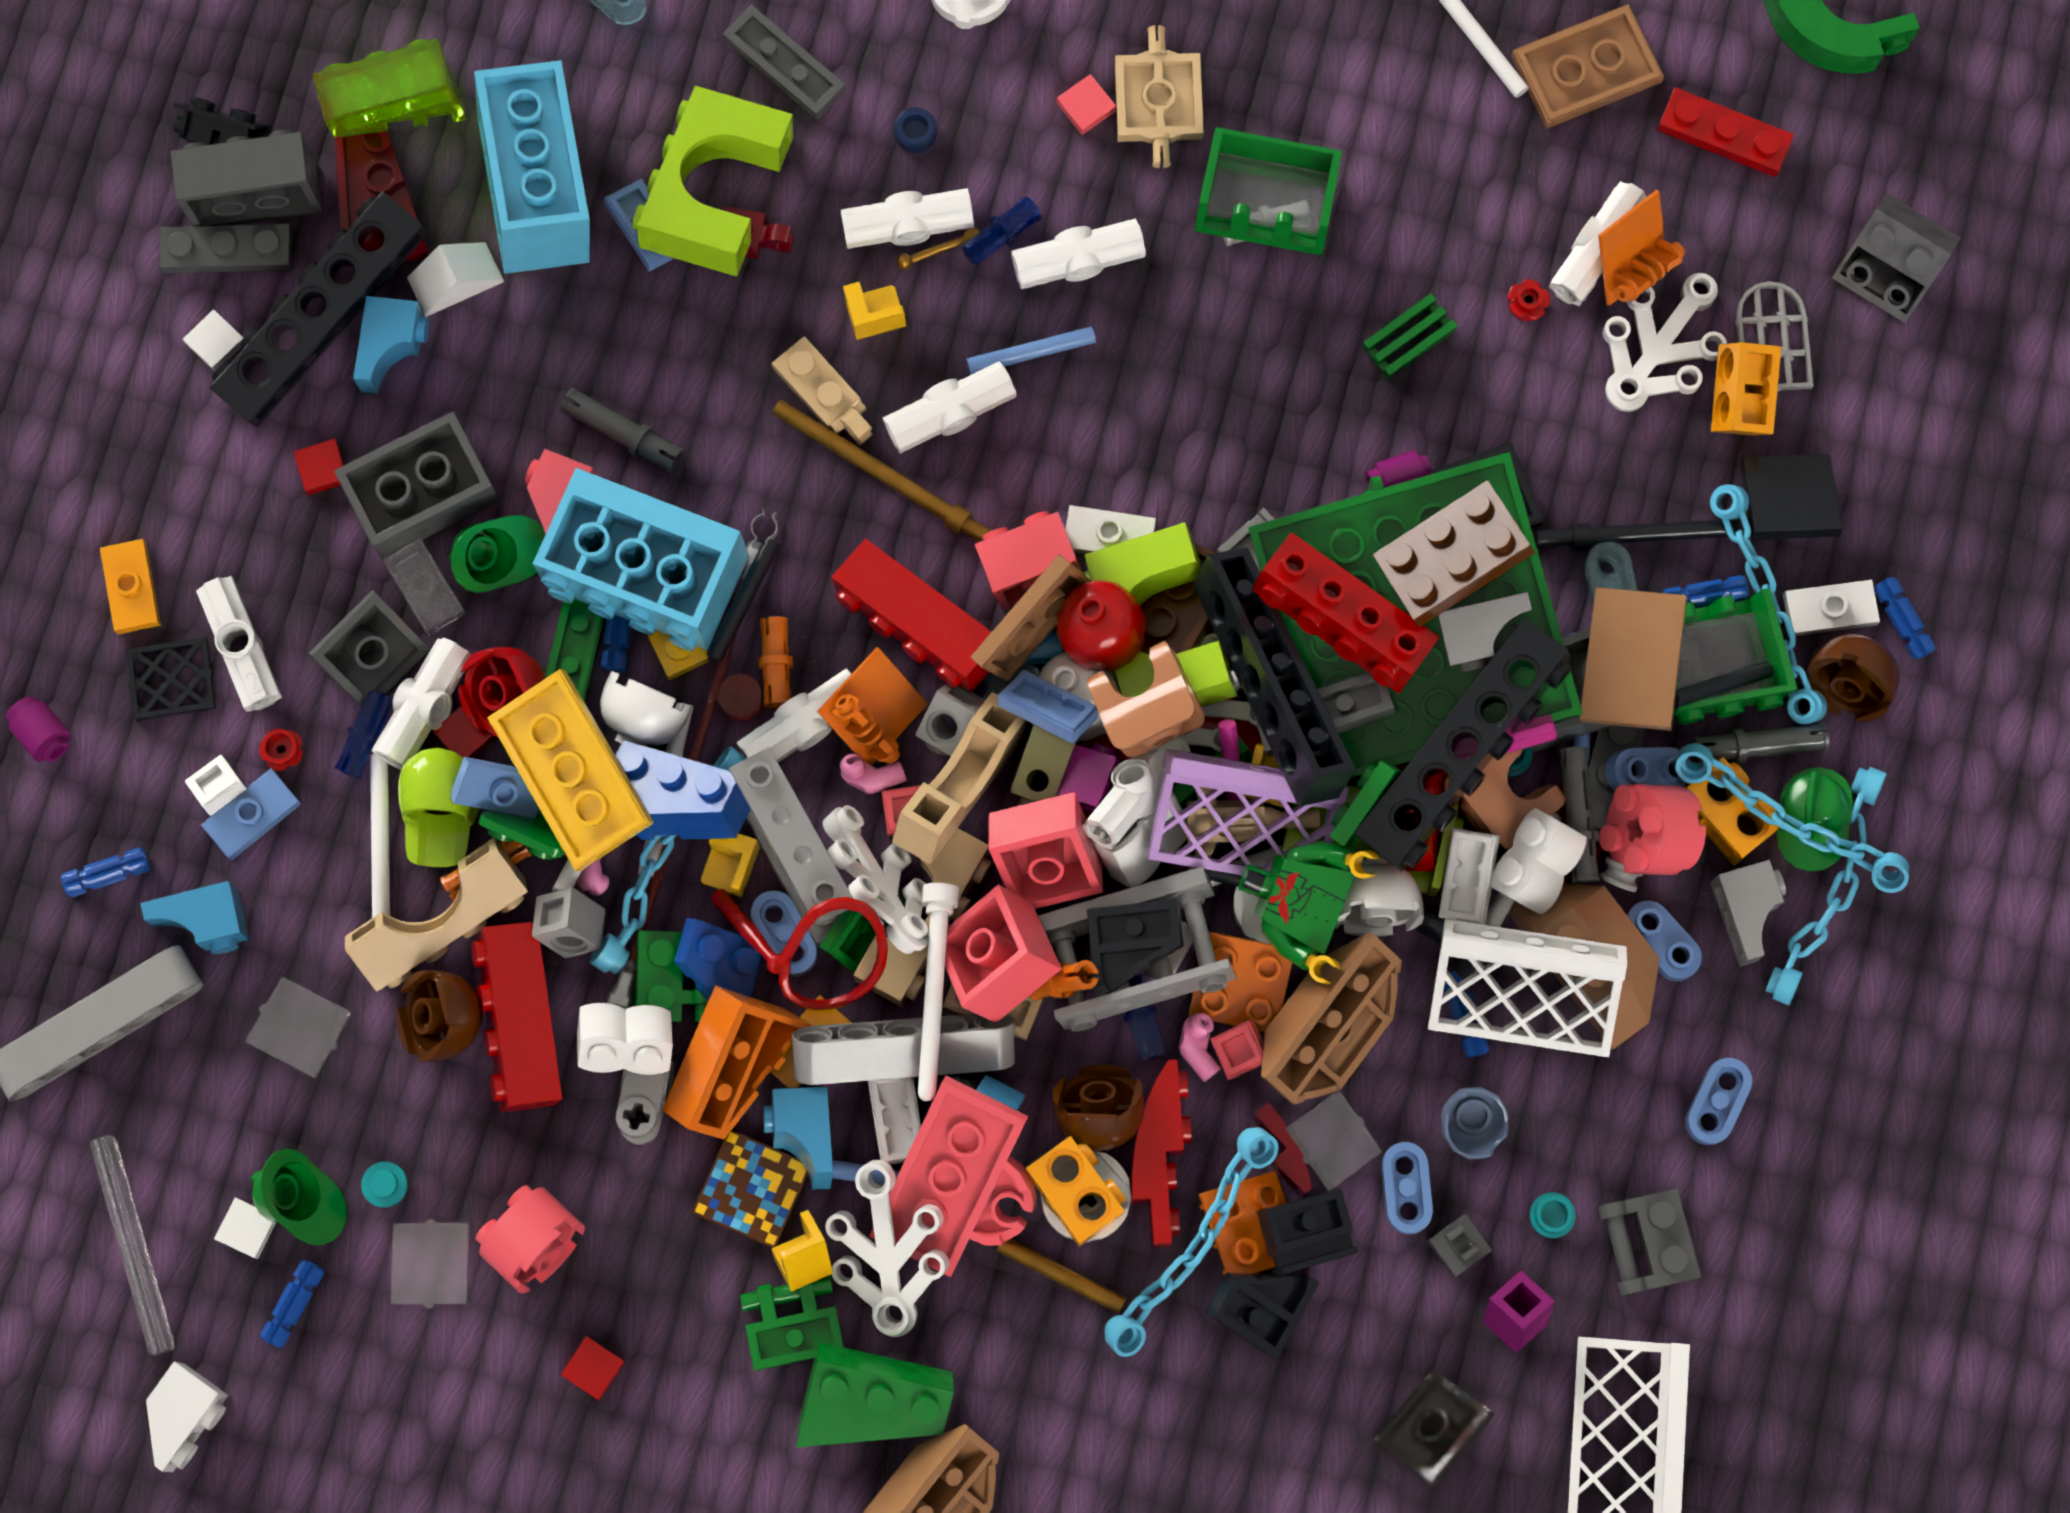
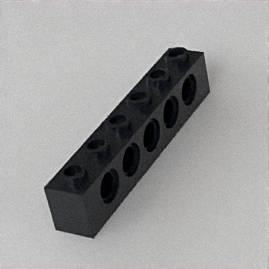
M382 191L377 198L371 196L361 205L356 214L359 218L348 231L346 229L340 230L328 244L330 251L319 263L314 261L307 266L299 277L301 284L290 296L284 294L271 308L270 314L273 316L262 328L257 326L252 329L241 343L244 349L233 361L230 359L224 361L212 376L214 382L209 388L256 428L259 427L364 308L366 296L373 297L429 234L420 222L385 192ZM372 233L384 234V243L380 249L373 252L364 250V241L368 235ZM344 265L354 266V278L347 284H337L335 281L337 270ZM318 297L326 299V309L320 316H307V305L312 299ZM287 330H295L297 332L296 344L288 350L279 349V336ZM257 363H267L268 374L266 378L258 383L250 382V369Z
M1248 547L1208 554L1193 587L1298 807L1339 798L1356 768L1279 610L1265 604L1260 596L1251 590L1260 572Z
M1524 618L1354 832L1356 837L1401 873L1407 865L1414 868L1427 853L1429 846L1425 842L1436 829L1440 832L1444 831L1452 822L1458 812L1453 807L1464 793L1471 796L1482 784L1486 777V774L1482 771L1491 759L1500 760L1510 749L1514 742V738L1510 735L1521 721L1527 725L1537 715L1543 705L1539 699L1548 687L1551 686L1556 689L1567 677L1571 670V667L1568 665V662L1571 660L1569 651ZM1529 667L1536 672L1535 679L1530 685L1518 687L1511 683V676L1518 668ZM1495 702L1504 704L1507 707V713L1503 720L1497 723H1489L1483 719V711L1489 704ZM1464 738H1472L1479 743L1477 753L1468 759L1458 758L1454 753L1456 744ZM1435 774H1445L1450 777L1448 789L1440 795L1430 794L1426 790L1427 781ZM1415 809L1421 812V822L1414 830L1404 831L1398 827L1399 816L1404 811Z

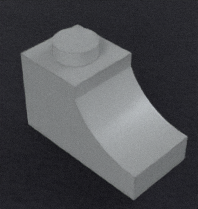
M1528 592L1446 610L1439 614L1450 666L1459 664L1461 672L1486 667L1488 665L1486 658L1495 656L1493 645L1503 626L1515 616L1532 610Z
M1770 860L1719 874L1710 882L1739 967L1755 963L1765 955L1762 944L1764 922L1770 911L1776 910L1784 903L1782 896L1786 895L1785 883L1778 869L1773 870Z

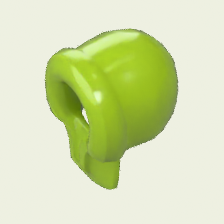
M438 747L421 750L410 757L401 769L398 781L399 806L405 823L406 855L413 864L426 867H451L458 865V861L466 855L470 827L474 824L480 808L454 804L450 799L451 790L463 761V757L454 751ZM425 810L447 811L452 813L446 815H436L427 813Z

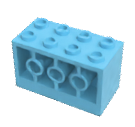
M562 61L474 71L477 120L504 274L590 263V218Z
M575 468L532 564L541 578L540 581L549 589L547 593L557 600L572 604L574 599L589 604L588 610L600 617L613 619L615 614L630 620L628 625L641 633L653 635L654 631H658L671 636L669 641L682 649L694 651L696 646L708 651L749 558V554L739 530Z

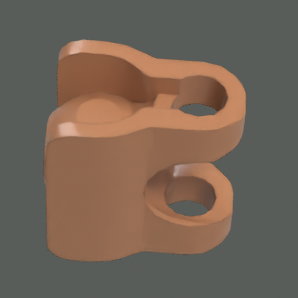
M1166 641L1150 648L1149 657L1153 664L1154 679L1150 688L1142 695L1136 697L1122 696L1116 684L1104 671H1100L1087 679L1088 689L1111 743L1130 758H1137L1200 728L1205 721L1202 707L1176 653Z
M1523 749L1505 754L1498 761L1492 758L1482 771L1486 774V777L1479 788L1471 796L1464 793L1457 802L1459 803V811L1476 832L1499 835V846L1505 849L1513 847L1515 833L1522 820L1531 810L1537 808L1552 816L1563 806L1566 799L1557 785L1550 784L1537 788L1523 798L1518 797L1512 792L1508 784L1507 774L1510 765L1522 753ZM1448 776L1443 780L1444 791L1450 785V777Z

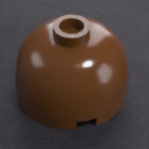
M1856 634L1841 635L1830 640L1816 653L1807 670V673L1809 672L1810 675L1808 679L1810 686L1825 697L1827 710L1840 716L1842 708L1849 713L1857 714L1854 720L1862 722L1877 720L1887 713L1900 681L1897 662L1891 652L1877 640Z
M421 970L411 974L403 984L400 992L408 993L405 1007H397L396 1016L398 1033L404 1049L408 1054H417L420 1057L418 1060L422 1062L441 1061L460 1055L474 1042L483 1018L480 1002L473 987L462 977L450 972Z
M1093 1065L1078 1069L1079 1077L1073 1078L1068 1082L1066 1075L1062 1077L1053 1089V1104L1057 1125L1067 1138L1071 1136L1076 1144H1087L1091 1150L1107 1151L1123 1145L1135 1135L1144 1116L1143 1087L1139 1078H1137V1082L1130 1078L1129 1070L1112 1065Z

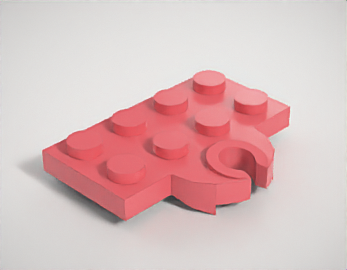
M945 1076L901 1167L895 1186L889 1193L895 1244L898 1243L912 1225L914 1213L926 1204H933L940 1208L944 1217L943 1224L934 1233L927 1235L910 1257L919 1261L930 1250L938 1249L943 1251L949 1259V1268L945 1273L949 1277L952 1276L969 1239L985 1246L1003 1245L1005 1241L1018 1235L1028 1222L1021 1216L1011 1217L1004 1214L1000 1209L999 1200L1006 1197L1013 1198L1019 1202L1024 1211L1031 1213L1035 1208L1036 1193L1034 1181L1026 1171V1168L1010 1156L1029 1116ZM922 1213L923 1223L926 1226L933 1227L935 1223L934 1217L930 1213ZM874 1227L869 1235L872 1239H875ZM928 1258V1266L940 1271L939 1261L935 1258Z

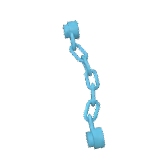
M1730 484L1719 486L1711 495V509L1717 517L1722 519L1728 537L1734 543L1739 544L1746 557L1745 571L1755 593H1758L1761 589L1752 568L1757 569L1759 564L1762 565L1770 585L1764 584L1762 589L1770 588L1779 624H1782L1784 620L1790 642L1784 640L1792 671L1795 679L1798 675L1800 676L1804 689L1797 690L1788 695V713L1799 724H1815L1825 716L1827 702L1819 691L1811 688L1806 672L1797 665L1793 650L1796 645V636L1789 616L1785 612H1781L1775 596L1776 580L1766 559L1757 555L1749 540L1751 528L1746 517L1750 503L1749 496L1739 486ZM1726 494H1730L1733 499L1732 506L1728 510H1725L1721 504L1722 498ZM1740 518L1744 531L1739 529L1735 535L1729 520ZM1804 698L1810 702L1811 706L1810 711L1806 715L1799 711V703Z
M1688 744L1679 751L1675 769L1678 776L1685 782L1696 784L1707 780L1718 787L1727 788L1744 802L1745 807L1751 813L1766 823L1779 826L1798 837L1802 843L1819 851L1834 852L1835 854L1851 858L1857 865L1872 872L1873 884L1883 892L1895 893L1906 887L1910 868L1907 860L1901 855L1893 852L1884 854L1868 844H1857L1839 838L1836 833L1817 824H1804L1786 814L1784 808L1778 802L1760 791L1750 789L1736 777L1733 769L1714 759L1711 751L1702 744ZM1697 756L1700 757L1703 761L1700 763L1691 762L1688 759V757ZM1712 766L1725 772L1721 776V780L1710 775ZM1733 784H1736V785H1737L1742 791H1744L1747 795H1744V794H1743L1737 787H1735ZM1759 798L1777 811H1774L1771 817H1769L1753 805L1758 802ZM1784 820L1787 821V822H1789L1790 824H1792V825L1798 827L1799 830L1796 829V828H1794V827H1792L1791 825L1785 823ZM1811 830L1827 836V846L1809 839L1812 835ZM1839 845H1842L1852 849L1851 851H1848L1838 847ZM1864 850L1878 857L1873 865L1862 860L1865 856ZM1895 866L1898 868V870L1895 872H1889L1885 870L1884 867Z
M729 746L719 756L714 767L729 771V767L745 760L746 756ZM677 835L655 836V840H649L639 857L642 867L635 887L628 889L624 896L621 917L624 928L617 938L610 933L602 938L601 949L593 951L589 960L590 964L602 972L607 973L610 971L616 974L626 963L630 952L625 949V945L633 932L640 930L646 921L648 896L645 889L652 873L663 865L672 851L674 838ZM661 838L660 843L667 846L656 863L652 858L646 861L649 852L657 840ZM631 896L634 900L641 898L639 921L636 918L628 921Z
M1860 767L1851 787L1852 793L1858 796L1852 808L1850 824H1853L1856 819L1858 820L1860 843L1865 844L1867 842L1865 821L1859 810L1863 802L1874 806L1887 775L1886 772L1873 767H1869L1868 770ZM1846 847V850L1851 851L1852 848ZM1847 858L1845 870L1839 872L1832 883L1827 895L1829 907L1820 921L1808 923L1788 941L1787 946L1790 957L1784 970L1778 967L1774 968L1765 992L1773 994V1000L1788 1006L1791 1004L1803 974L1793 969L1796 959L1808 956L1822 945L1828 936L1826 925L1836 911H1845L1850 907L1859 887V878L1852 871L1854 862L1851 858ZM1842 878L1844 883H1849L1851 878L1853 882L1845 902L1840 905L1841 899L1838 897L1834 899V896ZM1815 928L1814 934H1821V936L1805 950L1800 951L1801 944L1796 942L1811 929Z
M1248 1128L1239 1135L1237 1139L1238 1152L1227 1166L1215 1201L1208 1209L1200 1224L1199 1232L1184 1254L1177 1257L1158 1280L1145 1288L1131 1302L1123 1315L1114 1316L1107 1322L1105 1326V1341L1119 1356H1132L1142 1348L1146 1339V1332L1141 1326L1152 1308L1166 1299L1174 1289L1178 1288L1202 1261L1227 1221L1240 1183L1245 1179L1252 1167L1256 1169L1264 1168L1270 1165L1276 1158L1278 1142L1263 1128ZM1242 1158L1247 1164L1239 1174L1234 1168ZM1227 1183L1232 1184L1228 1201L1223 1200ZM1217 1210L1222 1215L1214 1230L1207 1228ZM1201 1240L1206 1241L1197 1256L1194 1257L1192 1252ZM1183 1263L1186 1269L1173 1281L1170 1275ZM1161 1286L1165 1291L1152 1300L1148 1295ZM1139 1305L1143 1311L1135 1320L1131 1317V1314Z

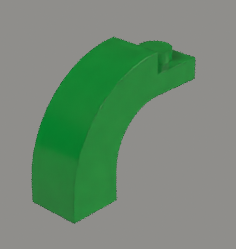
M1763 0L1772 26L1782 41L1802 59L1817 67L1833 72L1855 74L1875 71L1884 54L1887 56L1895 55L1906 50L1920 28L1915 13L1871 24H1854L1834 15L1822 0Z

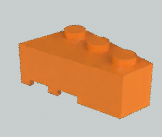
M715 985L662 1111L689 1130L724 1140L759 1096L756 1089L773 1068L778 1071L786 1061L783 1055L792 1044L793 1032L797 1029L813 1025L786 1008Z

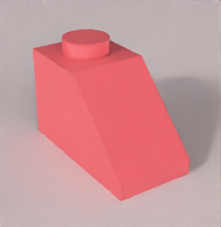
M544 449L540 460L534 459L531 462L525 477V483L528 484V492L545 533H547L575 468L596 475L593 467Z

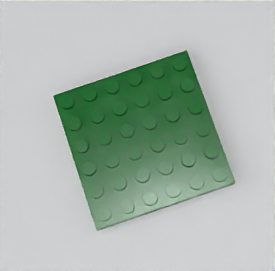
M1510 452L1248 527L1260 572L1292 532L1410 615L1373 554L1488 480L1535 553L1447 610L1528 592L1532 610L1515 616L1503 626L1493 645L1495 654L1524 618L1564 647ZM1278 609L1317 689L1367 672L1353 661H1347L1340 657L1332 646L1318 636L1303 631L1294 619ZM1439 616L1424 624L1425 627L1440 637L1400 694L1389 688L1397 714L1339 733L1356 768L1351 778L1362 775L1371 764L1377 767L1380 761L1390 762L1393 765L1410 762L1484 670L1485 667L1461 672L1459 664L1450 666ZM1494 656L1486 658L1487 664L1492 660ZM1529 667L1518 668L1511 676V683L1518 687H1526L1534 681L1536 672ZM1571 670L1556 689L1549 686L1539 699L1543 705L1535 717L1549 714L1553 722L1583 714ZM1491 703L1484 709L1483 719L1489 723L1500 722L1506 716L1507 707L1502 703Z

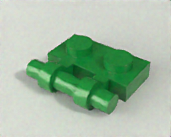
M1380 761L1377 767L1371 764L1357 783V787L1361 790L1351 805L1345 802L1334 815L1331 825L1335 828L1330 837L1344 847L1353 848L1358 841L1354 832L1403 771L1390 762Z
M639 930L636 937L635 1006L652 1005L671 1011V1023L682 1022V1005L695 1006L694 1023H699L708 1001L696 989V984L695 990H682L683 972L674 962L682 932Z
M830 1275L792 1292L787 1284L772 1287L771 1283L757 1286V1291L740 1294L743 1312L761 1309L763 1318L762 1322L745 1325L755 1372L812 1360L815 1358L818 1342L844 1347L836 1306L818 1309L816 1301L818 1296L833 1293ZM802 1301L804 1313L781 1318L777 1317L776 1305Z

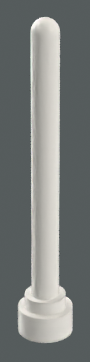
M928 883L923 885L922 905L926 907V914L930 915L918 1096L923 1101H931L936 1096L948 917L953 915V909L958 907L959 887L948 883Z

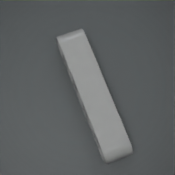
M179 945L173 946L156 954L1 1048L0 1086L8 1100L16 1101L30 1095L197 993L203 987V983L182 947Z
M977 1014L941 1016L937 1075L997 1071L1007 1069L1015 1064L1014 1018L1007 1014L997 1023ZM923 1018L819 1025L797 1029L792 1034L794 1079L801 1084L820 1085L919 1077Z

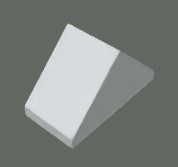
M486 242L439 245L407 277L425 317L504 282Z

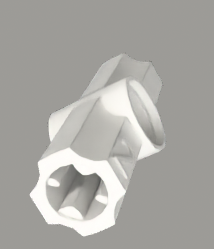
M1620 181L1603 204L1597 216H1592L1573 243L1571 247L1572 252L1549 285V288L1553 290L1556 297L1567 304H1574L1579 307L1586 300L1603 273L1598 235L1647 197L1642 189L1632 183L1627 184Z
M968 188L924 196L917 191H904L889 196L883 203L841 210L847 249L892 242L897 246H911L926 241L933 234L974 228Z
M1136 219L1093 230L1088 226L1073 227L1060 232L1055 236L1054 240L1011 251L1015 275L1021 289L1063 278L1070 282L1083 281L1098 275L1105 267L1144 258L1146 255L1143 235Z
M999 361L959 381L952 378L934 385L924 393L922 399L883 417V422L895 448H897L899 453H902L937 435L950 436L966 429L976 421L977 416L1016 398V391L1008 372Z
M232 576L218 577L204 583L196 592L215 636V646L224 658L244 710L246 712L262 710L274 705L278 699L282 698V695L264 654L262 640L255 632L234 578ZM248 636V644L240 652H230L231 642L236 637Z
M438 638L415 678L405 679L397 688L392 702L394 713L371 750L376 757L401 770L407 760L418 753L431 729L437 730L441 728V723L449 717L452 710L451 695L465 671L461 672L463 665L472 656L469 651L449 639Z
M846 668L809 694L804 692L789 699L776 710L772 719L736 742L742 754L746 756V759L769 747L779 763L796 750L800 752L805 751L824 739L831 732L832 728L816 711L851 675Z
M1179 737L1144 755L1118 764L1111 773V781L1114 787L1082 825L1087 837L1094 840L1099 847L1112 850L1137 819L1154 814L1164 774L1162 762L1165 748L1191 753L1185 740Z

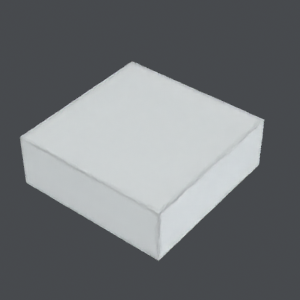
M212 310L182 340L215 372L224 361L230 359L242 348L241 343L244 338L215 310Z
M219 755L185 780L197 800L210 816L247 790L222 755Z
M235 1197L214 1239L258 1259L276 1223L260 1215L255 1206Z

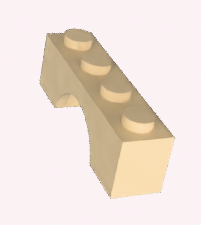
M991 692L969 721L959 744L940 773L930 784L923 782L900 812L892 842L931 865L1020 745L1028 721L999 707L998 695Z
M957 828L931 865L920 859L922 868L929 875L933 883H948L959 887L958 907L953 909V915L948 917V926L952 920L955 921L966 912L971 902V899L965 897L973 882L978 884L983 882L993 863L992 860L987 858L990 854L988 844ZM928 915V917H927L926 920H925V923H926V925H927V927H928V933H927V934H928V937H929L930 915ZM876 936L853 974L855 982L858 984L866 980L876 961L878 946ZM886 937L888 943L886 966L881 978L871 991L903 1007L907 998L915 1001L926 982V977L921 973L927 965L928 945L921 951L915 950L912 954H905L898 950L889 938Z
M492 838L458 861L459 891L451 906L441 915L428 921L412 923L400 921L381 912L345 936V951L376 992L385 986L394 988L400 985L411 975L412 968L424 960L427 963L436 961L448 951L450 943L462 935L464 938L475 935L487 924L486 919L498 911L507 913L524 900L523 895L528 892L526 879L496 838Z

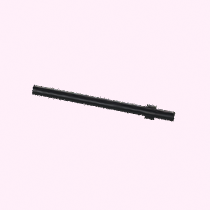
M1740 519L1729 520L1735 535L1739 529L1744 531ZM1722 520L1590 527L1589 523L1570 524V528L1536 530L1535 533L1537 548L1570 546L1572 550L1590 549L1593 544L1728 537Z

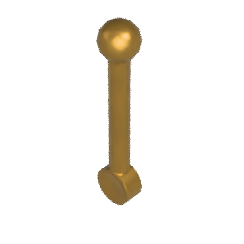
M968 228L965 230L964 235L912 255L901 254L896 259V265L904 271L910 269L915 262L964 244L976 246L980 242V231L976 228Z

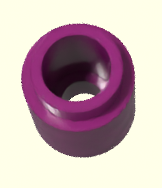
M1410 450L1375 463L1373 469L1365 472V479L1368 486L1370 478L1380 476L1385 488L1431 475L1433 471L1425 455L1419 456L1415 450Z
M27 696L17 701L7 711L8 729L35 761L42 762L47 760L52 762L66 753L69 748L68 742L71 738V733L44 701H38L34 696Z

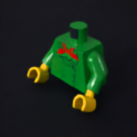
M1320 841L1293 847L1288 855L1277 854L1270 871L1247 864L1240 878L1239 890L1259 897L1255 914L1262 919V932L1279 955L1303 970L1309 969V973L1315 981L1329 985L1331 982L1321 977V967L1325 963H1329L1335 968L1340 969V964L1337 960L1325 955L1318 956L1317 952L1325 954L1354 877L1365 879L1376 876L1374 873H1367L1363 870V858L1379 859V855L1374 851H1359L1355 853L1351 848Z

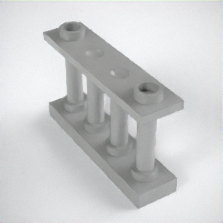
M768 747L729 767L731 775L750 807L745 820L783 889L795 904L801 918L806 915L810 908L828 899L840 897L853 898L771 749ZM848 909L830 911L817 918L808 930L816 946L822 943L841 913Z
M1203 866L1038 916L1052 948H1055L1058 961L1074 964L1077 963L1072 943L1076 941L1075 937L1089 934L1087 909L1177 899L1180 902V909H1184L1199 964L1197 968L1173 974L1170 960L1167 956L1152 966L1156 980L1130 987L1129 982H1127L1110 994L1086 1000L1084 990L1075 991L1073 995L1067 997L1069 1006L1053 1010L1055 1019L1064 1030L1071 1029L1074 1032L1088 1030L1097 1025V1020L1201 990L1202 993L1216 992L1224 989L1228 985L1227 982L1237 979L1236 971L1228 958L1216 961L1202 909L1205 898L1215 896L1211 880Z

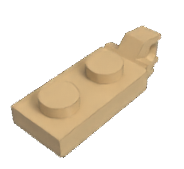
M805 336L771 363L774 371L825 427L832 429L836 434L845 429L859 446L873 435L871 433L872 427L861 416L866 410V407L861 402V398Z

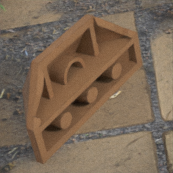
M1563 882L1557 900L1543 915L1516 901L1514 902L1508 914L1521 931L1626 946L1627 969L1625 980L1622 983L1611 1050L1649 1024L1660 958L1605 886ZM1554 973L1563 987L1568 985L1560 973ZM1571 975L1575 980L1580 977ZM1593 979L1581 988L1593 1004L1610 994L1612 981ZM1575 992L1570 994L1582 1012L1587 1009ZM1607 1007L1600 1011L1604 1018H1606ZM1592 1016L1588 1020L1602 1037L1603 1028Z
M1368 932L1325 955L1337 960L1340 964V969L1335 968L1329 963H1325L1320 969L1321 977L1330 981L1331 984L1325 985L1317 982L1308 973L1265 1030L1261 1077L1294 1105L1304 1102L1306 1099L1320 1097L1341 1090L1394 1019L1398 992L1397 973L1401 971L1402 960L1373 933Z
M966 1424L916 1445L863 1513H989L993 1507L996 1464H998L999 1452Z

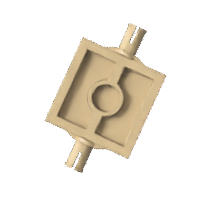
M1155 25L1147 28L1149 50L1137 55H1115L1118 142L1144 141L1152 143V165L1155 168H1160V152H1162L1163 168L1171 165L1169 143L1177 140H1203L1204 134L1200 53L1179 54L1166 50V29L1161 25H1158V41H1156Z

